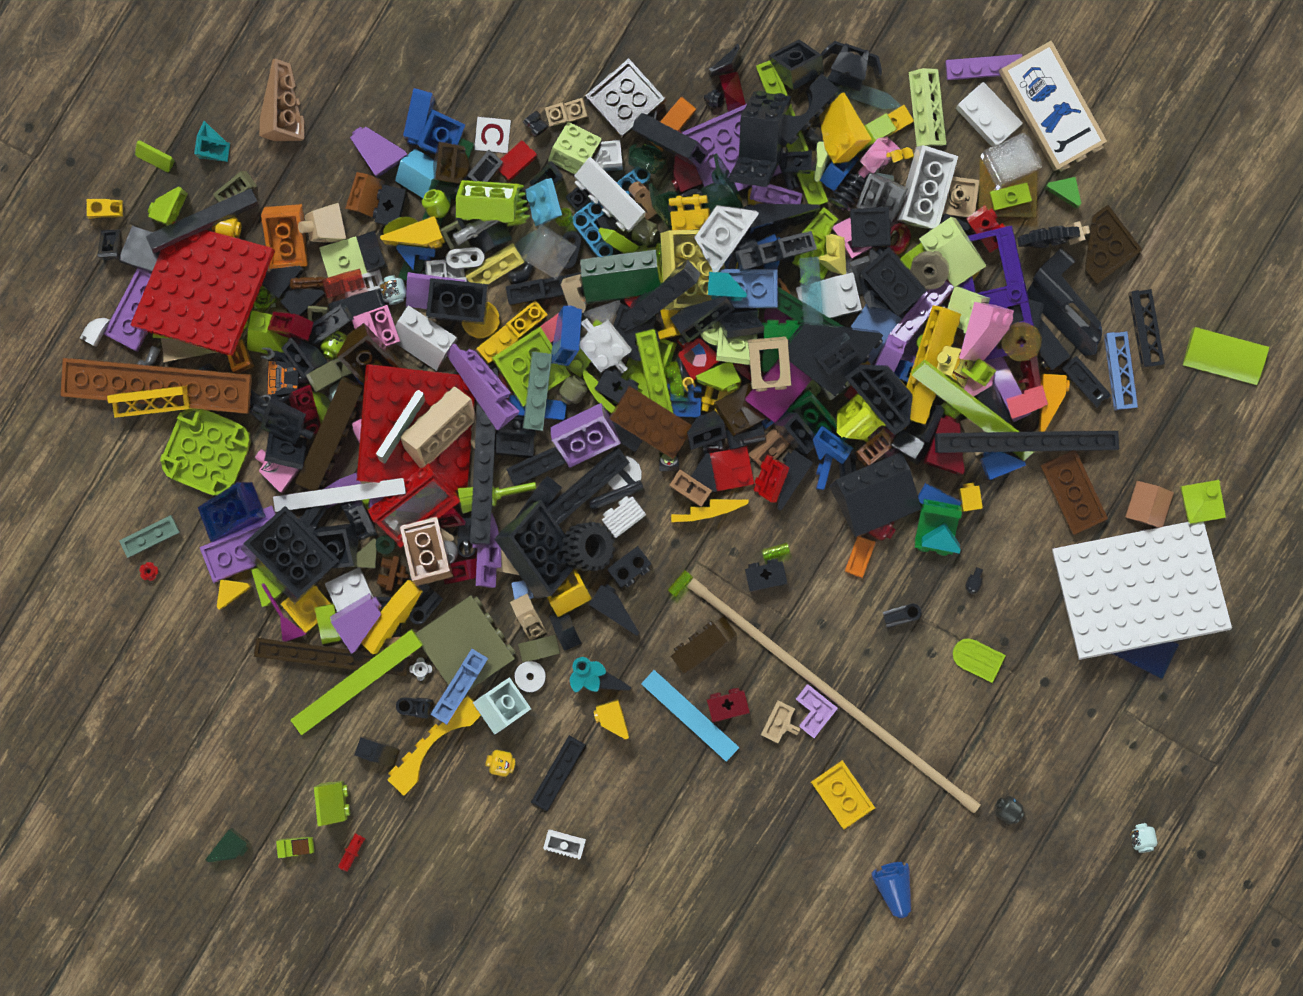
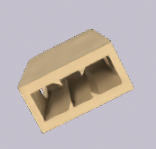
M339 203L307 213L305 221H301L298 224L299 232H308L309 240L312 242L336 243L346 239Z

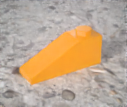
M1041 375V385L1043 386L1048 404L1039 408L1038 432H1045L1065 397L1066 391H1069L1070 382L1066 380L1067 375Z

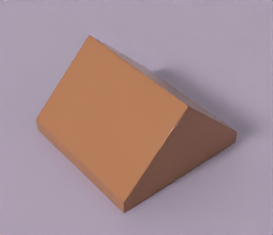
M1137 481L1125 518L1156 528L1163 527L1174 493L1160 486Z

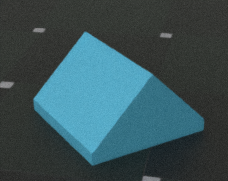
M417 149L413 150L400 160L395 181L424 198L425 193L435 189L439 183V180H434V160Z

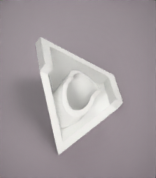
M620 140L601 142V146L593 158L605 172L623 170Z

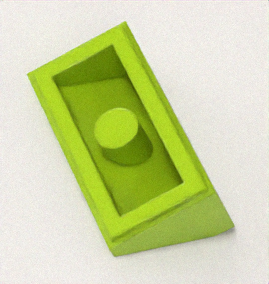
M140 140L137 141L135 155L138 158L165 172L171 170L175 162L171 156Z
M598 229L604 241L623 254L633 253L639 248L614 230Z

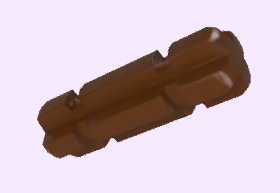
M324 277L292 278L290 280V287L293 289L324 288L326 286V278Z

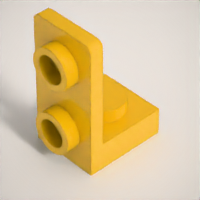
M664 307L660 310L664 330L658 332L659 339H668L681 335L670 319L680 312V309L665 310Z

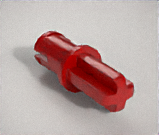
M354 833L349 846L344 849L345 853L338 865L341 870H349L355 857L359 856L357 853L366 838Z

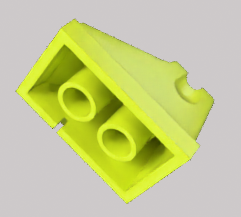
M859 393L837 411V433L841 437L844 436L845 438L860 439L868 442V436L879 426H886Z

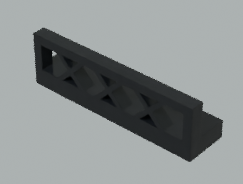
M1152 289L1131 291L1128 293L1141 368L1164 365ZM1148 294L1149 302L1146 307L1141 305L1140 295ZM1144 312H1147L1152 317V322L1149 326L1144 322ZM1148 330L1155 335V341L1152 345L1148 343L1146 334ZM1151 349L1158 353L1159 361L1151 362Z

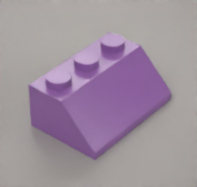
M602 403L550 427L552 441L569 467L621 443L613 422L609 419L610 416Z

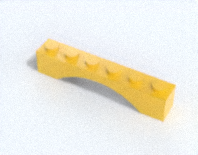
M469 695L463 698L448 724L443 722L439 726L435 724L428 731L430 736L426 740L422 738L415 745L417 749L413 753L408 752L402 758L404 763L399 768L395 766L388 773L390 775L388 781L401 794L406 795L419 781L422 761L429 748L437 739L451 730L471 726L481 716L473 704L475 701Z

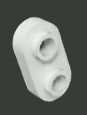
M475 247L453 249L447 253L445 261L451 269L475 268L484 261V254L479 248ZM475 255L477 260L472 261L470 256ZM456 257L458 262L453 263L451 258Z

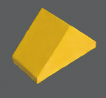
M220 580L217 608L222 610L250 589L252 585L244 582Z

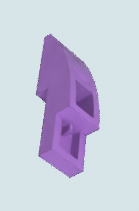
M492 513L490 545L473 544V548L477 549L476 586L487 588L496 587V568H501V548L494 540L499 532Z

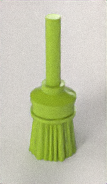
M535 482L503 489L493 486L492 506H496L497 500L503 496L536 490ZM473 487L458 488L463 514L472 511Z

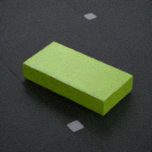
M824 207L802 233L807 232L808 228L822 233L826 223L834 226L839 219Z

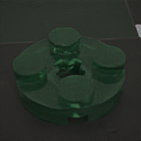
M637 144L632 145L628 152L629 165L643 168L651 174H655L657 170L663 169L667 158L662 156L663 152L659 149L645 144L642 147H637Z

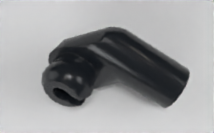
M526 261L523 269L516 272L511 271L508 274V279L516 284L527 281L534 268V264Z

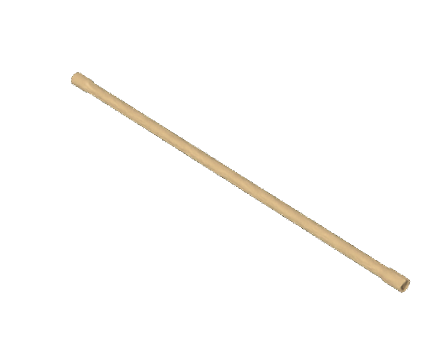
M693 578L687 587L705 599L959 800L972 813L978 810L981 804L961 791L741 617L698 580Z

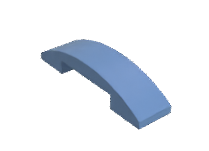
M474 649L470 650L433 709L432 716L448 724L488 660L487 657Z

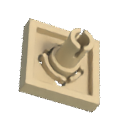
M952 177L942 215L946 213L950 216L967 218L975 213L979 180Z

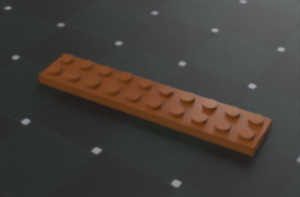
M63 358L61 396L108 401L107 396L112 394L187 386L190 408L249 413L252 375ZM176 395L172 402L177 406H183V395ZM162 397L154 401L155 405L161 406L167 403ZM143 399L137 402L139 404H148Z

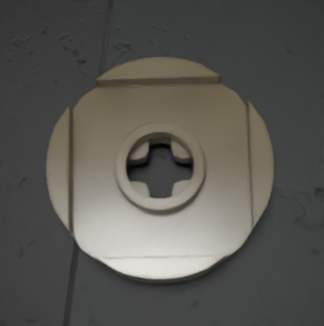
M926 251L913 258L910 270L926 289H936L945 283L949 274V264L939 251ZM927 267L934 269L932 274L929 271H925Z

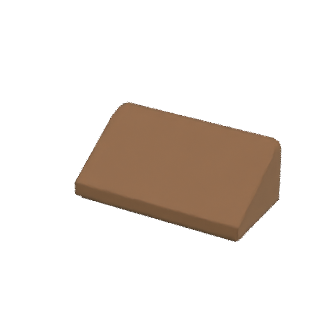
M775 427L765 436L766 440L760 441L749 453V456L759 466H761L762 461H765L766 455H771L776 460L790 445Z

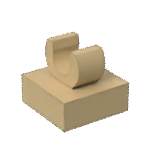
M1080 221L1066 226H1077L1080 229L1081 236L1069 240L1070 245L1086 240L1084 235L1090 233L1089 226L1082 227Z

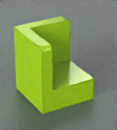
M977 359L970 370L964 367L961 370L983 386L988 384L996 372L994 368L981 359Z

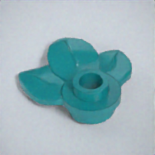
M586 657L575 659L572 665L574 672L570 676L571 688L574 692H578L584 686L591 691L597 692L600 686L598 676L606 673L604 666L597 661L590 662ZM580 663L586 665L584 670L579 669L578 665Z

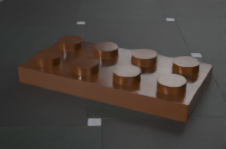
M631 386L628 387L609 417L610 420L672 459L675 458L687 439V432L692 426Z
M1077 451L1068 452L1040 465L1072 535L1108 519Z

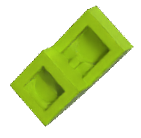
M334 603L315 607L322 644L341 641V637L330 619V616L336 613Z

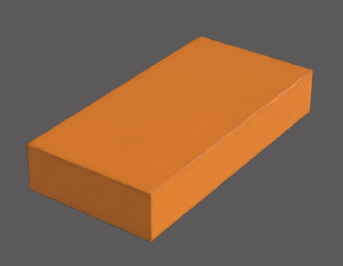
M861 536L857 537L845 572L863 578L876 542Z

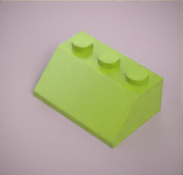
M462 180L456 195V218H462L463 220L481 219L482 221L499 220L503 223L514 221L519 184Z

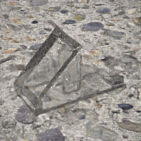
M618 300L585 311L583 314L590 321L594 322L597 319L604 323L609 320L612 324L621 303Z

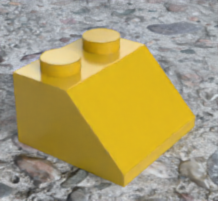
M573 569L553 595L547 597L558 617L592 599L578 571Z
M619 699L597 705L596 710L593 712L596 723L600 722L602 727L624 739H628L629 733Z

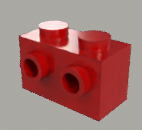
M986 205L966 218L976 234L1005 227L1003 223L998 224L995 220L998 218L997 214L992 208L988 210ZM996 236L981 239L990 253L999 247Z

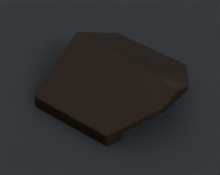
M438 142L433 162L434 180L455 184L461 183L467 176L469 161L464 146Z

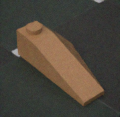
M278 59L272 60L260 115L259 136L273 141L304 140V118L299 113L298 105H300L299 98L296 99L294 92L296 85L291 65Z

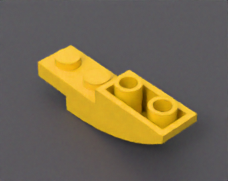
M536 300L507 322L504 327L477 347V353L487 364L491 363L493 356L520 340L548 314Z

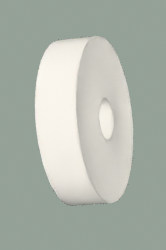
M534 661L522 663L515 672L516 684L526 692L537 691L543 686L546 679L544 668ZM528 673H532L534 675L533 680L527 679Z

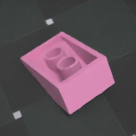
M974 302L959 358L972 361L981 359L984 361L1009 330L1013 321L1014 311L997 305Z

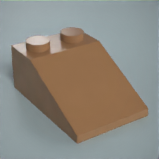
M438 517L400 526L411 579L415 586L453 577Z

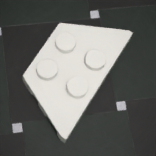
M718 205L712 211L696 234L695 240L713 272H718L758 216L759 213L757 211Z

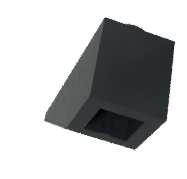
M547 476L539 484L516 517L538 500H541L547 508L560 492L562 486Z

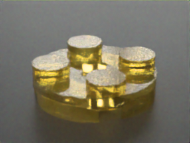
M1014 323L1002 337L1003 350L1010 358L1016 361L1030 360L1037 356L1041 348V335L1038 329L1030 323ZM1021 336H1024V339L1026 340V344H1024L1023 347H1021L1020 344H1017V340H1019Z

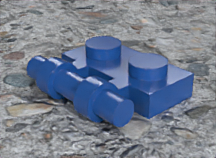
M677 382L667 384L668 391L671 392L670 400L673 414L678 417L697 418L700 416L701 398L693 397L694 393H701L702 385H696L694 388L692 384H689L687 386L688 391H686L683 384H677ZM676 392H688V398L676 397Z

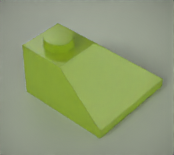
M177 187L162 195L154 203L150 204L148 217L166 226L171 225L173 221H176L188 193L182 188Z
M257 311L251 312L247 350L268 354L267 350L262 348H271L273 351L284 353L281 348L288 342L289 338L267 330L272 317L271 314Z

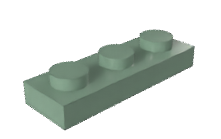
M170 515L119 540L127 558H130L180 533L173 516Z

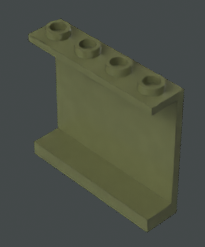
M472 595L415 633L424 644L422 648L448 686L471 649L487 657L488 660L470 689L515 659L514 654L516 652L510 644H505L503 641L505 636L499 628H494L492 625L494 620L488 612H483L481 609L483 604L477 596L475 598Z

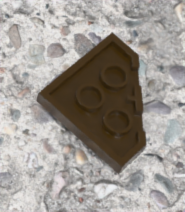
M1106 205L1091 218L1084 270L1095 285L1143 250L1109 205Z

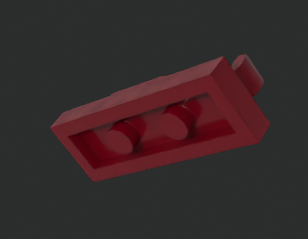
M1019 339L1015 344L1028 343V340ZM1036 349L1014 354L1015 356H1021L1020 368L1024 379L1019 380V384L1024 383L1026 386L1025 390L1041 386Z

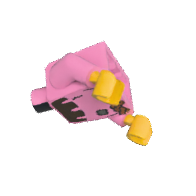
M888 137L878 138L861 158L860 162L863 166L858 173L867 179L870 173H880L891 160L894 163L900 161L903 157L904 160L913 158V150L908 147L900 149Z

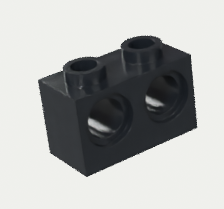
M637 546L607 570L621 587L625 585L628 588L635 582L634 577L638 574L643 576L651 570L649 567L651 562ZM635 557L643 558L644 565L641 568L634 567L633 559ZM622 568L627 569L629 572V576L625 580L618 577V571Z

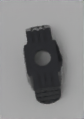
M834 41L821 53L822 60L831 54L838 55L828 76V80L832 83L859 92L862 88V81L866 77L867 66L873 67L876 79H880L882 76L879 56L869 53L868 50Z

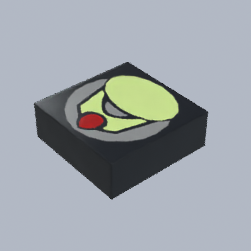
M659 453V471H679V453L676 454L674 459L664 453Z

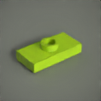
M1028 183L989 192L994 211L1032 201Z

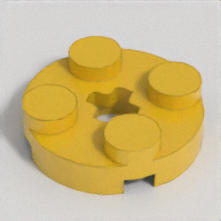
M487 302L485 325L462 322V326L472 337L477 339L488 338L496 332L500 324L499 313L493 304Z

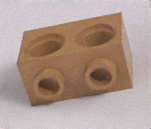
M682 470L678 471L669 485L700 507L712 491Z

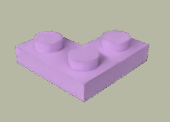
M808 684L796 698L797 701L810 710L799 727L815 738L838 708Z

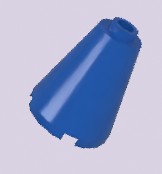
M894 862L881 866L882 870L878 872L875 869L871 873L872 879L892 915L897 916V918L907 917L908 913L911 912L910 868L908 863L903 865L902 862Z

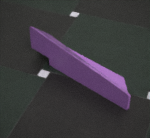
M452 344L447 352V357L496 430L501 429L520 412L506 399L511 392L476 351L471 349L463 351L456 344Z

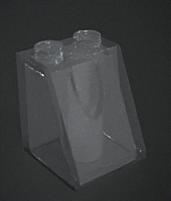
M1024 133L986 149L981 155L997 190L1041 168L1040 164H1042V161L1037 153L1034 154L1031 148L1033 143L1030 137H1026Z

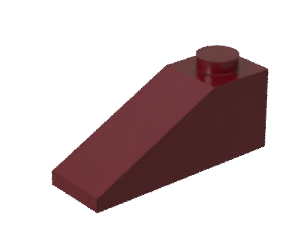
M675 156L674 180H672L675 191L679 190L680 194H683L691 189L701 187L702 181L696 167Z

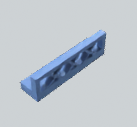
M1127 331L1104 334L1114 410L1137 408ZM1123 336L1124 345L1119 350L1116 347L1115 337ZM1119 354L1124 356L1127 361L1123 369L1119 367ZM1122 373L1129 377V383L1126 387L1121 385L1120 375ZM1125 392L1131 396L1132 404L1124 405L1123 394Z

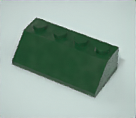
M656 250L580 259L581 277L587 304L640 297L643 293L651 292L661 284L660 259Z

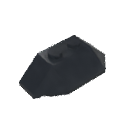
M859 365L845 376L847 381L894 435L910 424L913 394L888 365Z

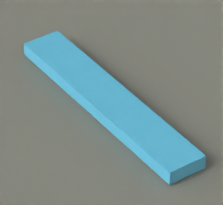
M655 670L641 683L726 762L737 751L739 747Z

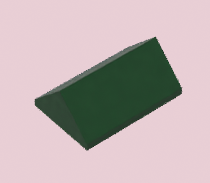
M806 390L787 409L788 412L797 413L815 435L820 427L823 426L842 441L848 439L844 436L841 437L837 433V421L809 390Z

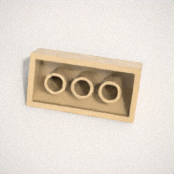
M453 387L444 394L441 400L433 404L427 413L419 417L412 427L403 432L400 437L403 447L420 468L436 459L476 421L471 398L456 387Z

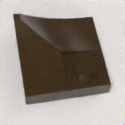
M750 383L713 404L733 437L766 419L762 412L745 399L752 391Z

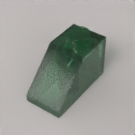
M230 828L205 860L207 862L236 859L239 855L243 857L249 849L247 845L250 841L233 828Z

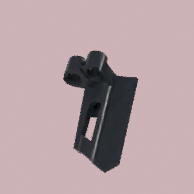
M1061 247L1040 267L1027 290V295L1030 300L1044 303L1042 313L1084 356L1095 355L1097 353V345L1102 337L1101 322L1061 275L1075 262L1074 258ZM1074 303L1091 321V325L1089 326L1068 304Z

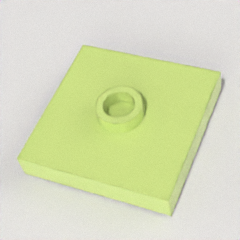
M357 237L320 247L331 285L341 282L345 278L367 273Z

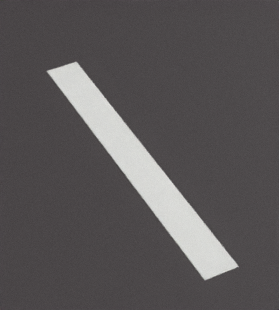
M400 478L380 481V483L372 482L274 496L273 501L275 512H278L284 506L292 510L405 494L406 492L404 479Z

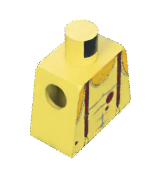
M945 346L943 352L937 357L939 362L937 369L960 387L965 388L969 376L961 370L963 367L970 370L974 361L960 359L962 349Z

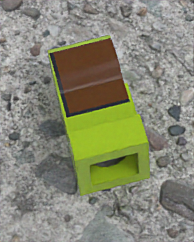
M313 837L287 838L276 841L278 858L314 853Z

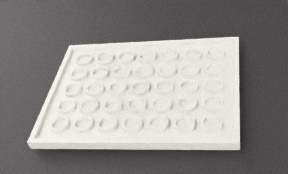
M1204 521L1191 524L1185 522L1052 549L1079 660L1227 631L1232 628Z

